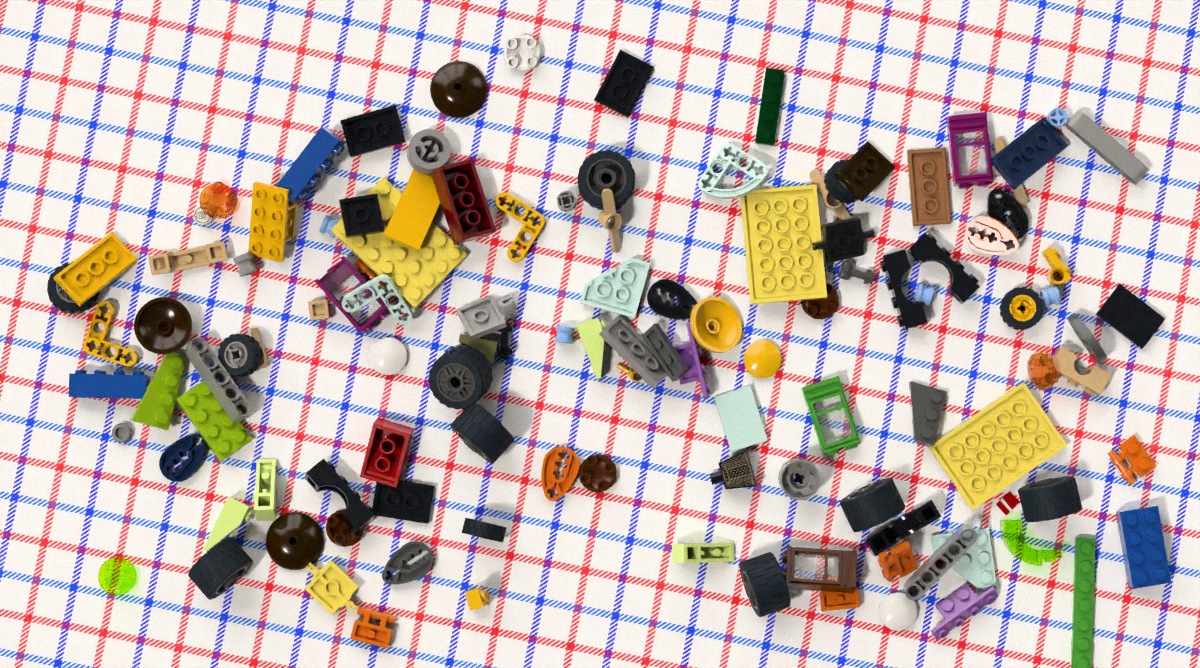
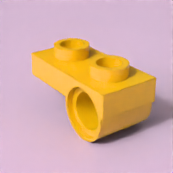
M1050 246L1041 252L1052 268L1047 274V280L1051 285L1058 286L1072 279L1070 269L1066 264L1063 265L1059 260L1061 256L1055 248L1052 249ZM1055 271L1061 274L1060 281H1055L1053 279V273Z
M483 586L465 592L470 610L489 605L490 596L488 590H484Z

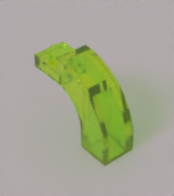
M1000 520V533L1007 550L1018 560L1026 564L1042 566V558L1045 559V562H1056V558H1062L1061 550H1036L1030 547L1023 538L1022 520Z

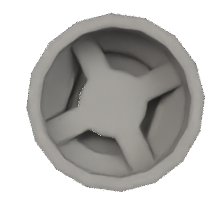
M569 191L561 192L557 197L558 208L564 212L572 211L576 205L574 194Z
M251 252L239 255L233 259L234 263L238 265L240 277L258 271L256 265L251 262L253 260Z

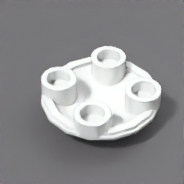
M521 34L507 40L503 55L505 62L511 69L518 72H526L538 64L541 50L535 38Z
M384 337L372 345L369 351V360L376 372L383 375H392L404 368L407 361V352L405 346L399 340Z
M896 592L889 594L879 605L880 619L891 630H906L913 625L917 618L916 603L908 599L905 593Z

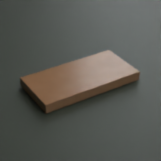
M945 148L907 150L912 226L951 224Z

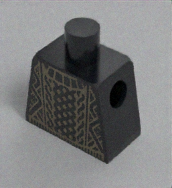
M747 450L718 463L720 471L709 474L712 485L723 482L725 489L757 486Z

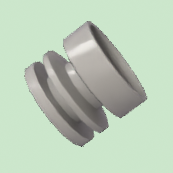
M804 458L790 459L779 470L778 481L780 487L787 496L793 499H808L817 492L820 486L821 477L818 469L813 463ZM798 473L804 476L801 478V483L794 481L796 478L795 474Z

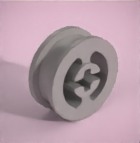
M433 129L421 130L410 140L407 149L408 162L417 172L431 175L435 169L447 164L451 153L450 143L439 131ZM431 143H435L432 152L429 153L426 162H424L425 153L429 150Z

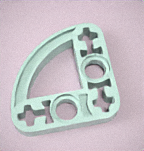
M725 144L720 148L699 179L698 186L703 193L711 197L737 199L757 190L767 180L769 170L765 164L736 146ZM731 150L737 156L736 159L730 155L726 157L725 151ZM743 158L749 159V165L746 167L739 165L740 160ZM715 165H723L721 173L713 172ZM753 165L758 170L763 168L764 174L757 176L756 171L752 169ZM731 166L752 178L749 183L735 189H717ZM711 173V174H712L715 178H717V179H716V180H715L714 178L711 179V177H710L709 174ZM710 181L711 187L707 186L705 188L704 182L708 183Z

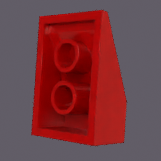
M377 418L373 423L360 477L397 488L415 428Z

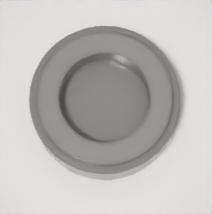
M119 423L112 429V437L117 442H127L132 436V430L126 424Z

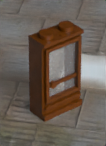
M788 546L786 552H783L782 563L786 564L782 572L788 589L841 593L855 592L857 550L843 551Z

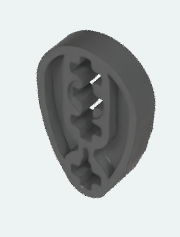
M1075 313L1067 318L1092 358L1098 364L1107 360L1108 358L1103 348L1079 316Z
M418 541L406 543L387 562L382 573L383 581L387 584H404L423 577L433 566L434 558L431 549L426 544ZM420 549L428 551L427 559L420 558L418 565L415 563L411 564L410 570L402 568L404 565L403 561H411V555L418 556ZM399 570L394 576V581L386 579L387 571L396 572Z

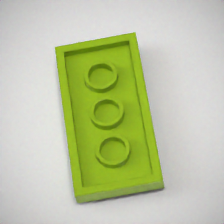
M204 380L176 399V402L220 462L253 440L241 423H235L229 418Z

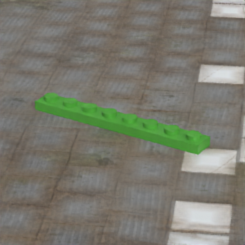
M1075 537L1071 668H1091L1096 538Z

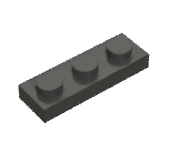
M658 323L653 324L642 335L672 382L677 381L689 370Z

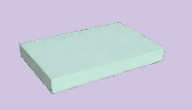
M751 386L714 397L731 452L768 440Z

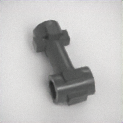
M842 262L838 271V277L841 279L850 280V276L864 280L863 284L867 285L868 283L872 284L875 273L872 270L867 269L866 272L853 269V264L849 262Z

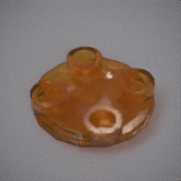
M219 181L205 187L199 197L200 207L203 212L217 219L230 216L235 211L238 198L233 190Z
M1034 353L1030 356L1027 363V372L1031 382L1041 390H1048L1059 380L1053 364V357L1049 353Z

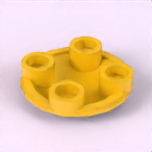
M761 340L755 341L748 346L743 360L749 374L758 378H767L778 371L782 358L776 345L769 341Z

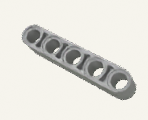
M1077 110L1066 122L1065 126L1068 130L1134 185H1137L1149 171L1144 163L1082 111Z
M201 337L194 338L186 347L185 353L229 418L235 423L242 422L251 412L249 402L208 343ZM204 362L209 363L210 367L206 366ZM215 377H216V378H219V379L221 380V383L218 382V381L215 379ZM226 393L230 394L232 398H229ZM237 409H240L243 414H240Z
M964 524L960 526L905 582L903 588L908 599L913 601L920 599L976 542L977 534L971 525ZM970 531L972 535L970 538L965 539L962 537L963 533ZM957 545L959 547L956 552H950V546ZM938 559L945 560L942 566L935 565ZM924 573H931L929 579H922ZM912 586L918 587L915 593H909L908 590Z

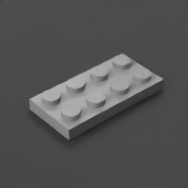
M621 315L616 317L599 333L604 341L653 389L668 375L644 338Z

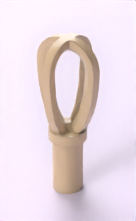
M258 328L250 329L251 335L259 342L264 358V364L259 365L258 368L263 369L269 364L268 356L262 346Z

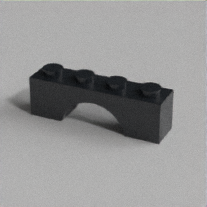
M924 233L907 252L920 264L928 261L942 264L950 275L948 292L963 304L980 287L977 284L979 281L972 274L968 275L964 271L965 267L959 261H953L950 258V252L944 247L940 248L936 244L937 240L931 234L927 235Z
M906 250L882 256L880 267L882 272H886L888 278L885 280L888 291H892L891 303L894 309L897 308L899 316H896L899 327L907 330L928 323L923 305L909 301L901 289L902 277L911 268Z
M323 458L306 472L304 479L316 492L328 490L341 496L346 506V513L342 521L356 535L373 520L375 516L373 514L374 511L368 504L365 505L360 500L361 496L356 490L352 491L347 480L335 472L336 469L329 461L326 462Z
M928 500L863 540L871 554L877 556L903 538L942 516L933 501Z

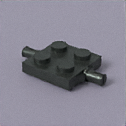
M859 217L823 224V241L812 243V248L814 251L824 249L828 263L864 255V240L874 238L875 232L874 230L863 232Z

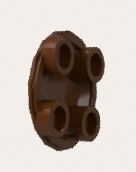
M826 283V299L801 301L802 308L808 316L823 320L836 312L839 305V297L831 284Z
M590 455L580 466V482L586 489L592 492L606 491L616 481V466L605 455Z
M339 510L331 514L327 519L325 527L330 541L342 547L356 544L363 536L364 531L363 528L355 535L342 521L346 510Z

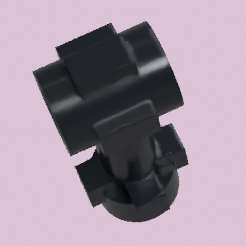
M506 323L507 327L498 330V332H501V347L498 349V355L503 359H507L512 354V349L509 348V332H512L511 323Z

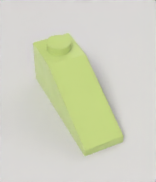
M598 317L577 325V329L596 379L600 380L604 339L599 333L606 326L603 320L599 321Z
M257 459L254 500L256 520L276 521V459Z
M228 497L203 550L209 551L243 525L244 521L248 522L252 511H250L251 506Z
M734 542L672 544L673 563L734 562Z

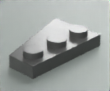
M910 381L913 440L916 443L933 447L947 392Z

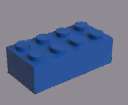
M320 127L276 186L289 189L290 201L304 202L311 194L309 190L312 186H317L321 181L322 173L332 167L334 157L336 155L340 156L344 151L346 141L329 128Z
M1158 506L1116 512L1128 588L1135 589L1171 583Z

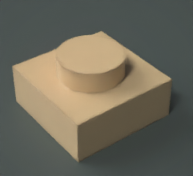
M328 299L308 301L310 321L330 319Z

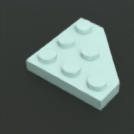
M631 258L596 279L591 280L584 285L580 303L635 319L650 263Z
M989 528L975 530L977 534L976 542L950 568L976 588L997 586ZM966 531L962 537L965 539L970 538L972 532ZM953 533L931 535L933 553ZM952 545L949 551L956 552L959 546Z

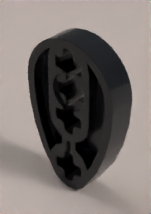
M1000 189L992 190L987 197V215L1005 224L1007 219L1001 218L1002 210L1005 212L1009 211L1010 215L1008 218L1010 221L1014 220L1015 223L1012 226L1014 229L1019 230L1017 238L1020 239L1026 233L1029 224L1025 211L1008 193ZM993 193H995L996 195H1001V198L999 199L1000 204L997 201L992 200V198L994 197Z
M669 279L655 282L647 294L648 305L654 313L674 320L690 319L691 315L687 314L688 310L682 306L691 307V305L695 306L697 304L695 298L684 287ZM658 288L662 295L668 293V297L671 299L677 297L679 305L671 307L670 301L663 303L661 297L653 298L654 294L651 291H656Z

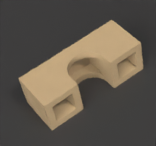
M1063 347L1057 348L1047 367L1051 370L1050 373L1058 378L1063 376L1068 379L1067 383L1074 387L1081 386L1085 389L1084 392L1090 396L1101 395L1112 374L1094 365L1091 366L1086 375H1080L1074 368V363L1078 356Z

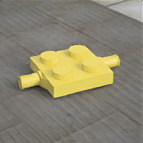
M332 560L320 570L310 562L306 569L313 577L304 589L331 615L344 605L354 613L358 607L350 599L359 586Z

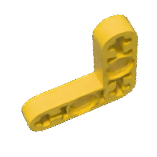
M503 192L496 196V206L501 211L524 224L507 251L509 260L518 263L524 259L544 227L545 219L536 210L510 194ZM505 197H507V202L510 204H512L513 201L516 202L513 205L511 212L508 211V209L510 208L508 205L504 204L503 206H500V198L504 199ZM518 206H522L526 210L522 217H518L514 213L515 208ZM529 211L532 212V214L530 215L531 217L535 219L537 217H540V225L536 224L535 226H533V221L529 218L527 222L524 221V219H526V217L528 216ZM525 232L530 233L532 236L531 241L528 243L521 241V235ZM518 241L522 246H525L527 248L525 250L521 248L519 251V254L521 255L520 258L515 257L514 259L512 258L513 254L511 253V251L517 250L519 245L515 244Z
M108 301L100 302L96 306L83 345L84 350L88 354L127 367L135 366L138 362V355L135 351L105 341L115 309ZM106 305L110 309V312L104 315L107 322L97 319L98 316L102 317L103 311H101V307ZM102 323L104 325L102 333L94 331L95 324ZM95 341L97 346L102 347V343L105 345L102 348L101 355H99L100 350L93 349L90 351L91 348L88 347V344ZM109 347L116 349V354L112 358L106 355V350ZM120 349L123 350L121 354L129 355L132 353L131 357L134 360L129 361L127 364V360L120 357V361H117L120 356Z

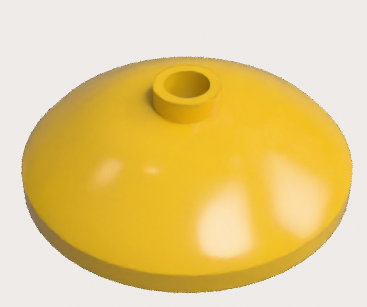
M715 296L706 297L700 300L691 312V330L695 339L703 348L714 353H724L737 345L742 333V324L738 312L728 301Z

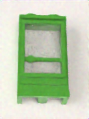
M839 376L802 387L801 391L822 454L827 453L828 456L839 453L838 449L845 447L846 450L857 447L856 443L861 441Z

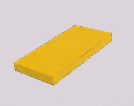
M413 169L383 235L417 252L440 205L438 193L431 176L419 173Z
M111 232L58 273L54 280L80 307L136 263L138 259Z

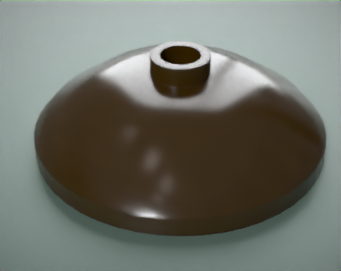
M454 61L443 65L434 74L430 85V94L434 105L440 112L452 118H465L473 115L483 106L487 97V83L482 72L477 67L467 62ZM457 84L462 86L459 91L454 89Z
M168 297L155 298L145 303L138 311L134 321V331L137 340L146 350L155 354H170L181 349L189 340L192 332V319L187 308L179 301ZM167 325L169 327L167 331H162L163 326Z
M291 512L278 517L271 524L266 535V548L269 556L277 565L285 569H304L306 566H309L310 562L313 564L323 550L324 537L319 524L312 517L303 513ZM293 537L297 540L295 545L290 543V539Z

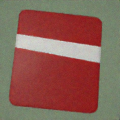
M1008 492L996 505L1007 515L1019 504V501L1011 492Z

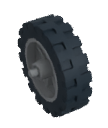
M67 262L60 267H56L55 271L50 274L47 293L50 302L53 303L56 309L71 315H75V313L81 314L85 310L92 308V305L97 301L99 292L80 307L75 301H71L72 298L70 296L68 300L63 298L61 294L66 292L64 290L59 291V284L54 280V277L71 264Z

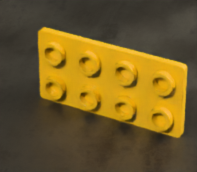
M261 182L253 183L248 253L251 252L254 256L277 262L284 261L285 244L294 239L297 202L289 201V189Z

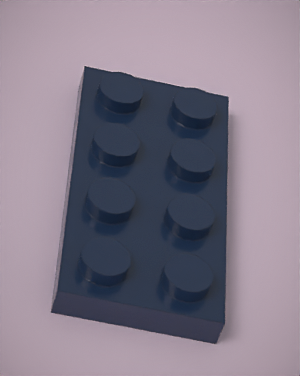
M1042 117L992 157L989 162L1011 188L1015 190L1068 145L1047 120Z

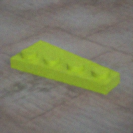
M174 352L164 355L153 380L149 383L147 391L140 400L138 408L130 421L165 431L169 429L186 356Z

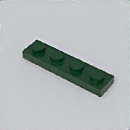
M766 68L755 144L774 146L785 74L784 70Z

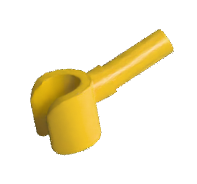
M620 363L617 364L616 367L627 373L633 382H638L633 378L634 373H637L636 371H632Z

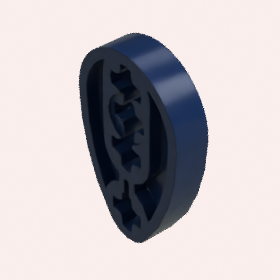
M196 433L185 436L171 444L162 453L159 467L167 479L174 482H183L191 478L197 471L204 458L207 445L202 438V445L193 447L195 444L194 438H202L200 434ZM181 452H188L189 460L181 462L183 466L182 468L177 467L174 470L176 472L175 475H168L169 470L167 468L175 466L174 460L182 458Z

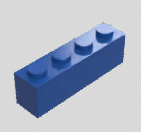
M75 370V374L69 373L68 397L142 399L147 391L150 376L144 375V372L133 371V375H125V371H113V374H106V371L95 370L94 374H87V370Z

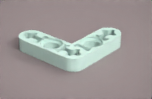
M386 274L373 278L343 297L342 307L347 312H354L381 297L399 324L406 325L412 320V309L402 297L392 279ZM380 281L387 282L386 287L389 292L386 293L384 286H379ZM369 289L372 291V296L366 298L362 295V291ZM356 294H358L359 299L354 302V306L351 304L347 305L348 299L353 301L357 298ZM395 295L399 298V302L392 304L388 298ZM400 306H401V310H402V312H403L404 314H405V313H408V314H407V318H405L404 316H403V317H400V315H401V311L399 310V307H400Z

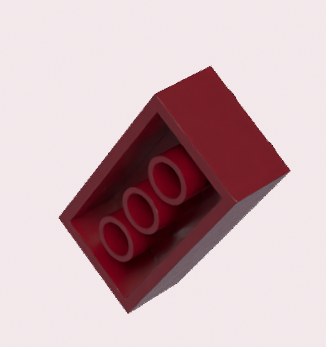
M473 159L438 167L431 173L454 245L488 237L496 232Z

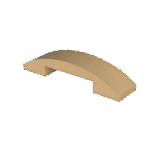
M224 241L172 253L148 256L152 275L184 271L228 260Z

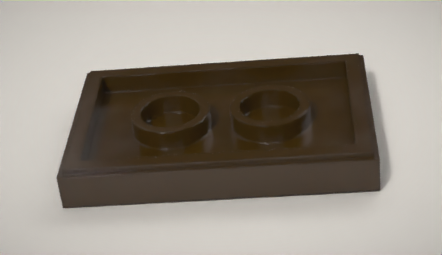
M867 141L834 176L863 201L895 166Z

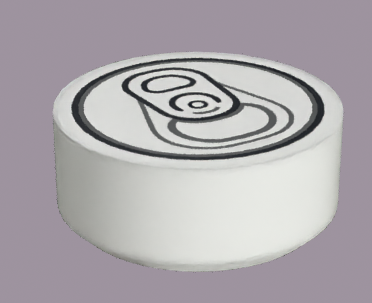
M199 206L194 210L193 218L200 225H208L213 219V212L207 206Z

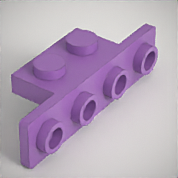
M686 323L690 343L674 346L689 369L679 378L680 385L699 381L703 399L708 398L707 394L710 393L708 382L704 383L703 375H706L704 363L700 364L698 356H702L700 346L695 345L691 324Z
M966 583L936 604L937 610L945 620L931 630L934 639L938 640L946 637L949 631L961 626L970 616L977 615L984 606L992 604L998 597L996 589L992 586L977 597Z

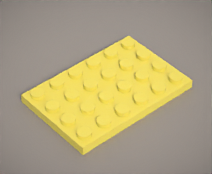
M383 177L366 195H378L385 232L402 193ZM342 219L330 231L378 276L382 274L388 275L402 297L414 309L467 256V253L458 245H454V242L433 222H431L418 252L384 237V232L346 238Z
M817 185L757 189L741 197L750 305L826 299L827 289L823 249L814 251L812 248V243L822 241Z
M1022 382L934 442L933 447L928 446V448L971 510H974L1068 445L1026 384Z

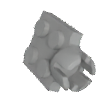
M490 295L456 309L457 315L471 341L507 327L506 320L518 315L515 302L513 300L509 301L513 299L510 295L498 300L493 299Z

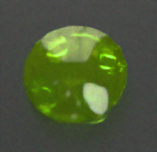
M113 557L106 560L98 572L100 587L112 595H123L129 592L137 580V572L134 565L122 557Z

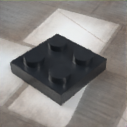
M377 194L339 200L346 238L384 232Z

